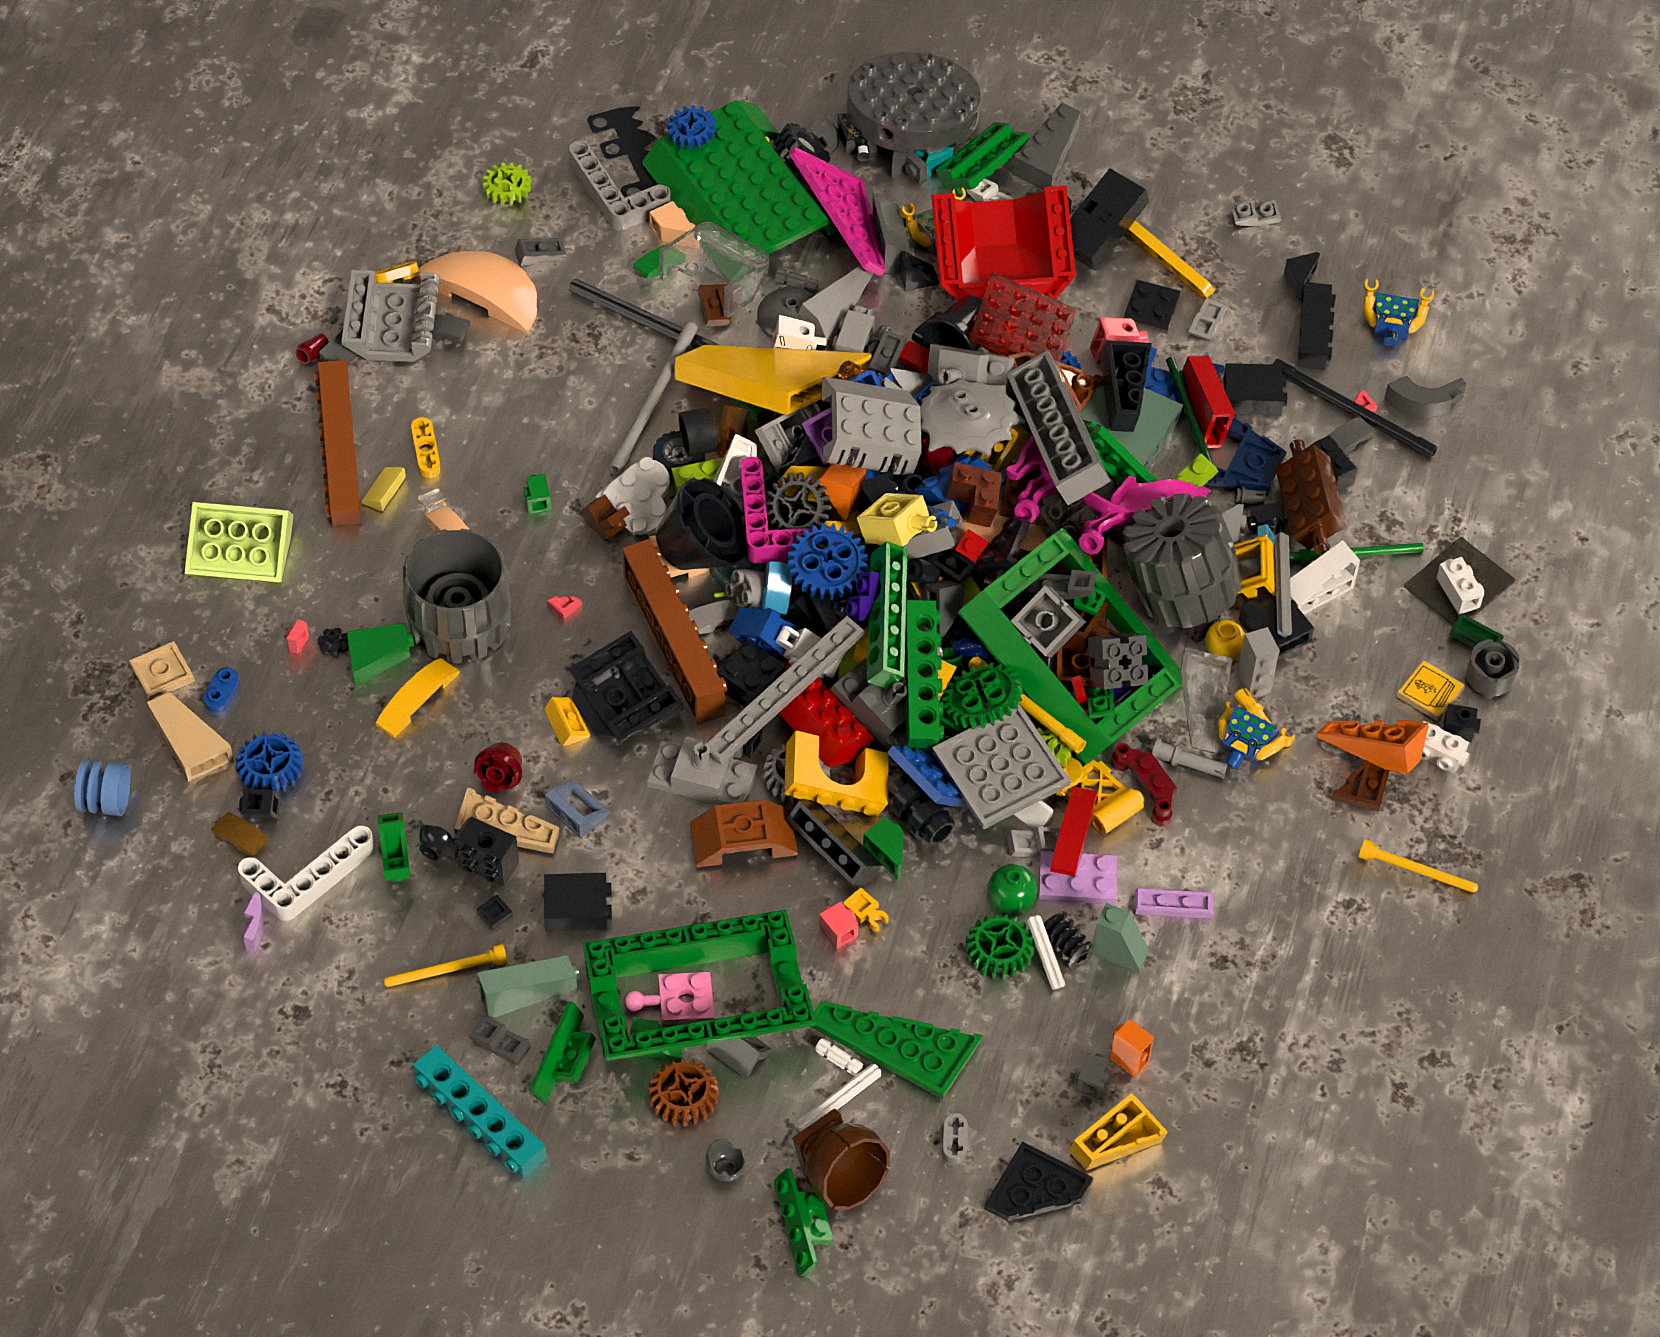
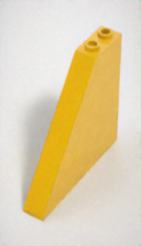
M703 345L675 357V380L789 415L822 399L823 377L848 381L849 376L845 377V375H839L838 373L841 372L842 374V370L839 371V368L842 367L843 363L846 364L844 366L848 365L853 368L852 370L854 371L850 374L851 378L866 371H871L868 368L871 363L872 354Z

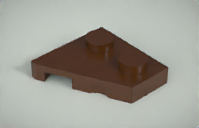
M742 284L699 285L698 295L706 326L729 325L742 289Z
M1365 761L1359 766L1357 772L1352 773L1346 779V783L1342 787L1333 791L1332 800L1379 812L1390 770H1385Z

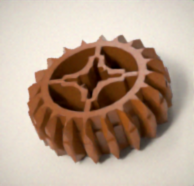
M681 1057L680 1063H675L671 1058L669 1061L670 1066L662 1063L660 1071L655 1070L653 1079L649 1081V1104L651 1108H655L656 1116L662 1115L664 1123L672 1119L674 1127L678 1121L682 1122L684 1127L687 1126L688 1121H692L696 1126L698 1118L705 1121L707 1113L712 1114L714 1105L718 1104V1080L716 1076H712L711 1068L705 1069L703 1061L695 1065L693 1058L689 1063L685 1062L683 1057ZM673 1080L675 1081L672 1086L667 1087L668 1090L663 1091L667 1084ZM704 1093L703 1097L693 1104V1100L700 1097L699 1094Z

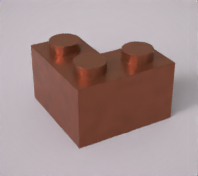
M955 462L947 480L945 498L969 504L967 522L990 528L998 510L1002 473Z

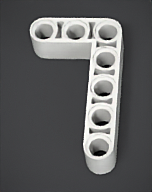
M356 826L285 884L256 858H245L238 865L241 884L252 896L255 892L260 893L262 905L281 921H290L373 853L372 831L366 826Z

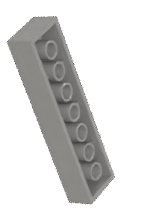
M1049 351L1041 353L1006 373L1053 482L1067 505L1080 500L1082 497L1111 482L1063 375Z

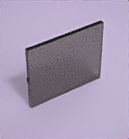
M1463 537L1458 538L1404 584V588L1452 626L1456 623L1459 615L1436 578L1439 566L1445 560L1462 557L1466 565L1471 567L1477 583H1480L1484 589V597L1480 608L1462 613L1471 619L1516 580Z

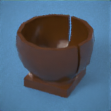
M835 1108L792 1138L803 1175L806 1176V1182L820 1201L832 1209L850 1210L865 1203L881 1187L889 1171L887 1167H890V1150L873 1130L863 1125L843 1123L841 1114Z

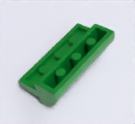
M993 122L936 169L937 175L949 190L953 191L955 189L956 194H961V188L965 190L974 189L979 186L983 179L991 176L1000 165L1007 163L1011 156L1019 152L1030 139L1028 133L1012 131L1009 123Z
M1093 421L1084 422L1108 476L1119 487L1129 475L1135 477L1137 483L1158 481L1103 426H1097Z

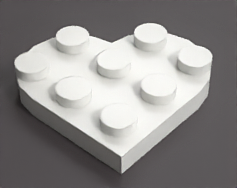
M644 457L641 461L631 465L595 497L598 498L605 494L616 510L625 506L630 514L624 518L627 524L624 529L634 536L636 534H647L650 536L656 533L661 520L667 512V506L663 499L669 493L668 487L671 478L663 464L650 457Z

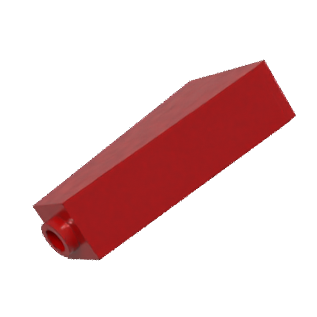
M1188 356L1182 369L1185 378V388L1207 448H1221L1235 416L1234 409L1210 357Z

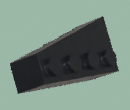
M1106 340L1100 360L1111 431L1134 432L1141 412L1152 343Z

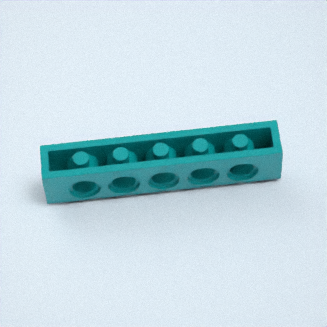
M435 1045L413 1064L415 1075L413 1078L422 1089L426 1087L439 1105L442 1106L444 1104L457 1122L462 1121L467 1125L468 1131L475 1139H482L492 1155H499L510 1172L513 1174L517 1172L524 1178L547 1158L546 1146L439 1046ZM440 1077H446V1078H447V1079L444 1080V1081H437V1080H436V1079H438V1078H440ZM457 1094H464V1095H465V1096L462 1097V1098H455V1097H454V1096L457 1095ZM474 1111H483L480 1115L472 1114ZM495 1127L501 1128V1130L498 1132L490 1131L492 1128ZM513 1144L519 1145V1147L516 1149L508 1148L510 1145Z

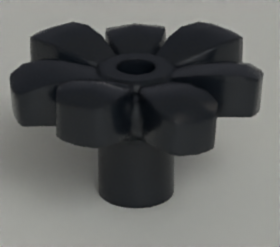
M340 628L325 629L323 636L318 637V644L321 645L320 649L323 654H328L331 650V655H338L339 650L345 652L348 649V644L346 643L348 642L347 633L342 634V629Z

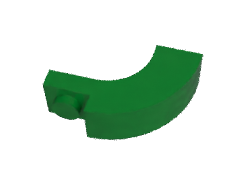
M403 812L377 815L385 881L400 882L410 878Z

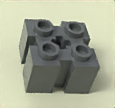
M1129 632L1114 634V637L1108 635L1088 637L1089 657L1095 659V666L1089 667L1091 687L1113 689L1121 688L1122 685L1138 686L1148 684V665L1142 664V655H1147L1146 635Z

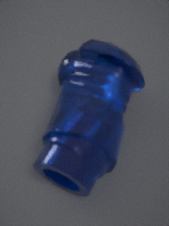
M965 637L953 639V654L974 658L980 657L983 661H987L992 655L981 641H974Z

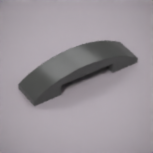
M1011 567L998 570L996 580ZM1072 570L1071 575L1044 573L1018 595L1033 598L1046 585L1052 587L1064 600L1086 597L1093 594L1097 572Z

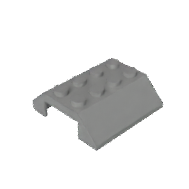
M351 270L342 345L366 360L414 362L431 351L432 333L430 331L434 327L437 303L435 295L438 294L440 277L435 273L421 272V284L376 283L375 271Z
M823 377L822 401L832 402L833 439L823 446L824 462L844 465L852 449L849 459L851 467L886 472L894 456L891 465L893 474L903 476L913 474L921 454L920 405L909 392Z

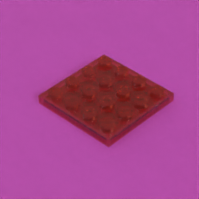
M992 272L969 340L1006 356L1028 351L1034 353L1036 357L1048 350L1052 358L1060 362L1077 309Z

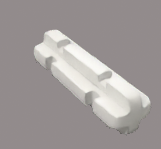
M824 1038L820 1039L817 1043L815 1051L820 1055H826L828 1060L842 1069L847 1068V1072L853 1076L861 1072L863 1063L856 1058L851 1059V1055L835 1045L831 1046V1042Z

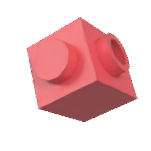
M842 902L834 906H827L820 913L819 927L836 949L858 937L859 924L856 916L850 908L846 909Z

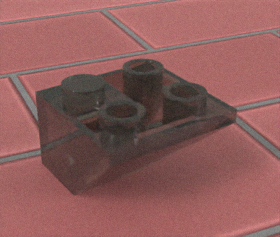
M1061 494L1041 507L1039 516L1052 534L1064 528L1075 542H1078L1083 534L1082 529L1085 522L1097 519L1083 497L1067 505Z

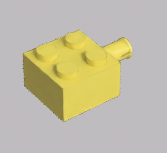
M885 493L857 517L865 543L877 544L878 546H881L886 541L904 546L917 533L921 531L933 532L937 527V521H931L936 518L929 515L923 495Z

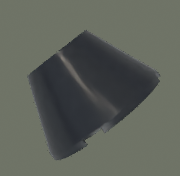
M695 477L690 478L679 488L656 530V541L659 550L664 558L679 570L737 565L747 557L745 528L740 518L743 516V513L732 496L716 482L708 478L701 480L695 479Z

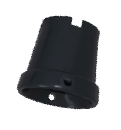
M964 296L945 312L933 315L926 322L922 330L925 348L930 350V344H939L977 351L990 334L991 328L996 325L994 312L991 310L988 313L984 308L987 305L984 300L976 296Z

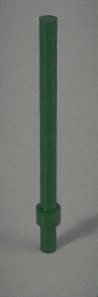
M1169 357L1166 359L1170 371L1169 378L1172 385L1175 386L1183 405V410L1198 451L1213 464L1184 385V375L1179 370L1175 358Z

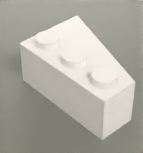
M1342 540L1290 578L1292 601L1303 614H1306L1354 588L1360 563L1359 558Z

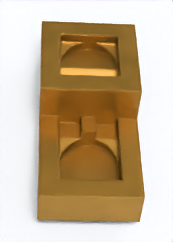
M227 812L211 828L216 837L231 842L235 850L252 857L269 840L268 836L230 812Z

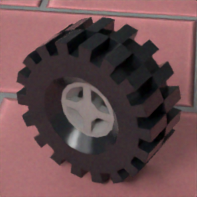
M788 123L773 140L776 152L780 153L779 156L785 159V163L791 165L796 172L799 169L789 155V152L794 147L827 163L830 161V154L826 151L827 148L821 145V141L818 138L816 139L811 132H807L806 128H801L799 124Z

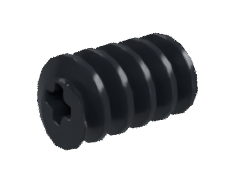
M1062 911L1045 921L1044 927L1051 945L1055 946V950L1061 954L1064 961H1067V965L1071 969H1075L1085 964L1091 958L1092 952H1089L1092 947V943L1090 941L1083 943L1086 939L1085 934L1077 935L1080 932V928L1078 926L1072 927L1074 924L1073 919L1065 920L1068 913Z

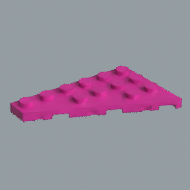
M794 147L789 152L790 157L861 266L867 272H873L881 276L886 271L863 180Z

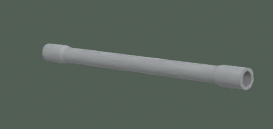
M686 322L682 328L674 348L620 448L616 451L608 466L609 470L613 473L620 474L629 459L631 450L675 370V357L684 354L698 330L694 323Z

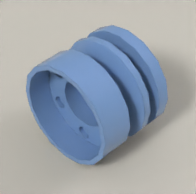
M90 759L82 760L78 768L74 787L76 810L78 812L89 810L90 813L95 814L101 805L103 814L122 816L127 808L130 794L131 772L127 763L110 762L104 770L102 761L97 760L93 764V761Z

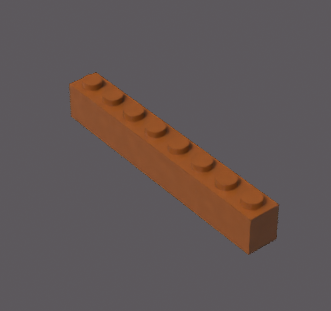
M347 361L318 362L319 372H315L316 386H320V390H316L317 404H322V408L318 409L319 423H323V427H319L320 441H325V446H321L322 460H326V465H322L323 479H328V483L324 484L325 498L330 500L329 503H325L326 516L331 517L333 526L360 524L361 512Z

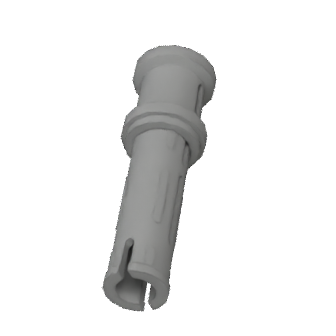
M1157 738L1152 752L1155 758L1170 762L1171 766H1178L1180 764L1222 779L1228 763L1185 751L1179 744L1174 746L1161 742L1160 738Z

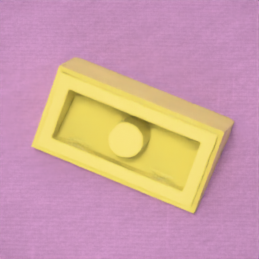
M385 467L361 503L383 512L405 480V469L402 467Z

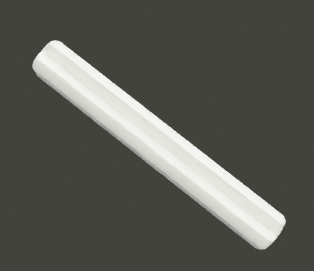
M876 1064L869 1065L797 1120V1130L801 1132L834 1108L838 1110L881 1077L880 1068Z

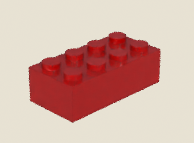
M820 677L816 678L779 712L794 731L819 736L818 757L827 767L855 762L865 748H869L874 740L867 731V728L860 724L851 711L824 685Z

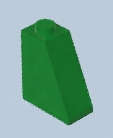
M406 623L347 631L355 685H360L411 657L409 647L414 646L412 632H407Z

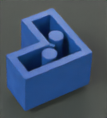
M754 606L751 608L740 607L728 633L741 644L748 639L775 659L789 661L783 657L786 649L778 645L775 640L783 626H788L794 630L796 626L780 618L781 614L774 609L761 610ZM789 636L787 641L790 642L792 638Z

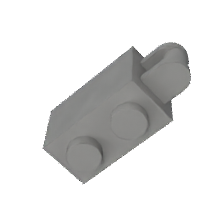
M857 305L855 311L848 310L845 319L841 318L839 324L840 334L839 336L835 335L832 349L838 352L865 353L869 347L868 342L874 333L875 316H872L873 308Z

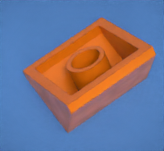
M830 464L818 478L821 481L819 485L820 487L827 488L824 493L831 497V503L842 519L846 520L859 505L860 482L866 479L867 470L851 467L847 464Z

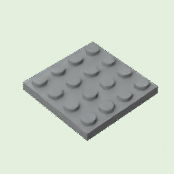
M1018 704V709H1010L1012 712L1011 716H1003V722L998 719L995 720V726L986 723L985 728L982 729L981 724H978L975 729L970 728L932 747V753L959 791V794L983 830L1071 785V779L1020 704Z

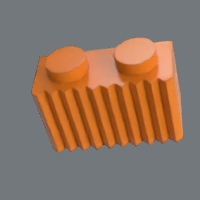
M1129 1019L1124 1025L1120 1023L1112 1033L1114 1040L1110 1045L1112 1050L1110 1060L1135 1078L1149 1063L1154 1036L1149 1035V1032H1145V1029H1141V1025L1137 1026V1022L1133 1023V1019Z

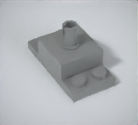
M930 344L927 374L932 376L933 382L941 385L952 384L959 379L971 383L982 382L987 385H1006V394L1010 398L1012 385L1006 373L1013 370L1014 358Z
M814 402L789 415H782L754 430L762 444L758 448L759 456L763 460L770 458L777 473L802 425L801 423L821 413L817 403Z
M685 736L682 746L664 741L661 742L647 780V787L716 805L747 802L758 771V765L735 760L734 754L721 765L710 755V746L707 744V741Z

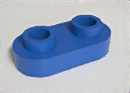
M226 667L215 673L203 696L204 704L208 711L220 713L228 708L240 684L236 670Z

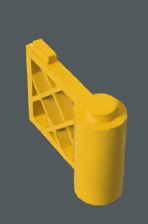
M1092 760L1082 767L1087 774L1095 770L1100 775V779H1086L1084 782L1077 784L1081 785V788H1084L1085 785L1099 786V793L1097 794L1098 804L1094 806L1091 825L1100 835H1106L1143 809L1144 797L1137 789H1127L1110 774L1111 769L1102 761L1097 763L1095 760ZM1102 786L1114 787L1117 791L1112 794L1102 793ZM1069 791L1068 794H1066V795L1063 796V797H1065L1068 801H1069L1071 792Z

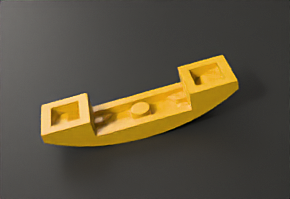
M441 658L431 662L417 672L395 694L375 722L376 726L395 738L411 722L410 716L439 687L445 689L460 674V671Z

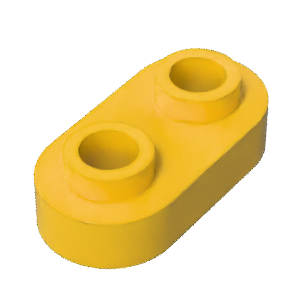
M406 262L376 271V283H394V279L401 277L402 280L414 278L415 273L419 271L417 262Z

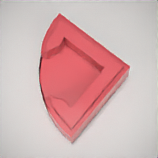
M1365 390L1356 396L1354 402L1372 412L1377 409V405Z
M554 596L547 600V605L565 619L581 607L582 602L574 596Z

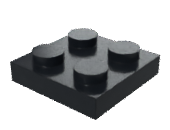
M1136 280L1124 318L1168 330L1181 291Z

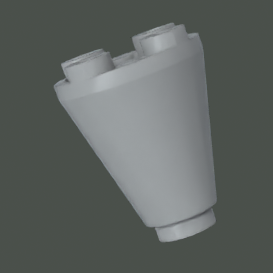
M736 569L733 571L730 583H727L725 586L726 595L729 598L731 597L736 615L740 607L751 608L754 606L762 610L763 588L766 587L767 571ZM792 583L790 596L793 594L795 583Z

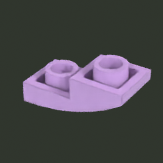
M255 892L251 901L248 900L243 909L247 925L242 933L246 950L256 953L264 926V913L260 893Z

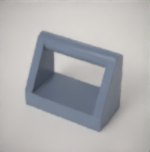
M575 780L555 787L545 794L546 808L580 839L610 814L607 808ZM573 792L595 812L583 816L565 798Z

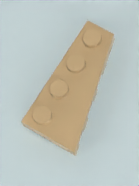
M467 787L454 827V833L457 834L466 820L474 817L517 837V847L552 854L559 836V827L533 815H524L518 812L517 808L510 805L506 807L487 795L486 797L481 796L469 787Z

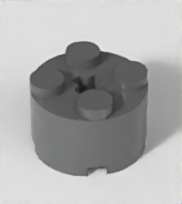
M1494 639L1481 641L1473 648L1465 677L1469 685L1487 699L1507 693L1513 687L1518 673L1519 655L1514 647L1504 641H1501V643L1493 642Z

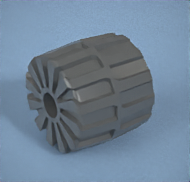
M1174 494L1173 502H1167L1165 497L1151 501L1152 509L1148 512L1143 511L1141 508L1132 515L1136 523L1134 526H1125L1123 532L1125 539L1123 547L1128 570L1144 610L1149 617H1154L1161 625L1167 627L1193 628L1197 625L1216 620L1218 616L1233 606L1236 602L1237 593L1241 591V577L1235 547L1220 509L1214 506L1212 501L1202 496H1196L1192 500L1190 494Z
M462 528L460 530L444 529L435 532V534L426 539H421L414 545L412 553L405 558L403 565V604L410 631L413 634V640L416 645L421 641L426 645L425 653L436 659L439 653L444 654L449 663H462L463 656L469 655L471 661H476L488 655V647L496 650L505 640L506 632L511 626V584L503 553L496 549L494 542L487 536H481L473 533L472 530Z

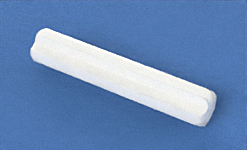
M1039 915L1030 917L1027 922L1050 986L1053 990L1060 989L1065 986V982L1042 918Z

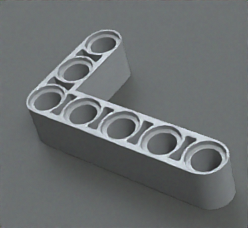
M574 141L570 144L569 159L571 168L613 229L623 231L650 220V211L671 202L670 189L665 185H655L624 198L589 145L584 141Z

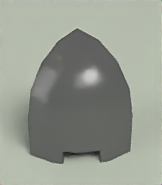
M823 119L810 131L816 139L818 138L821 141V145L827 148L826 151L829 154L839 144V131L828 119Z

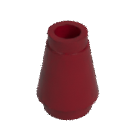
M320 333L300 343L295 351L298 360L303 364L314 363L319 357L320 350L329 343L328 338Z

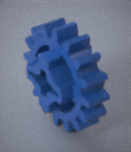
M692 105L691 109L683 106L682 112L675 110L676 116L670 115V122L667 123L669 138H672L674 145L680 143V148L688 145L689 150H692L693 146L696 145L700 149L701 143L708 145V138L714 139V132L717 131L715 117L711 116L710 110L704 112L703 106L699 109H695V105Z

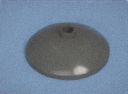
M797 287L781 288L769 293L763 298L758 307L757 319L760 328L767 336L773 338L779 315L805 321L798 313L801 305L815 296V294Z

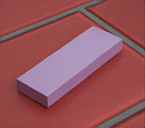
M1136 888L1135 914L1212 919L1213 892Z

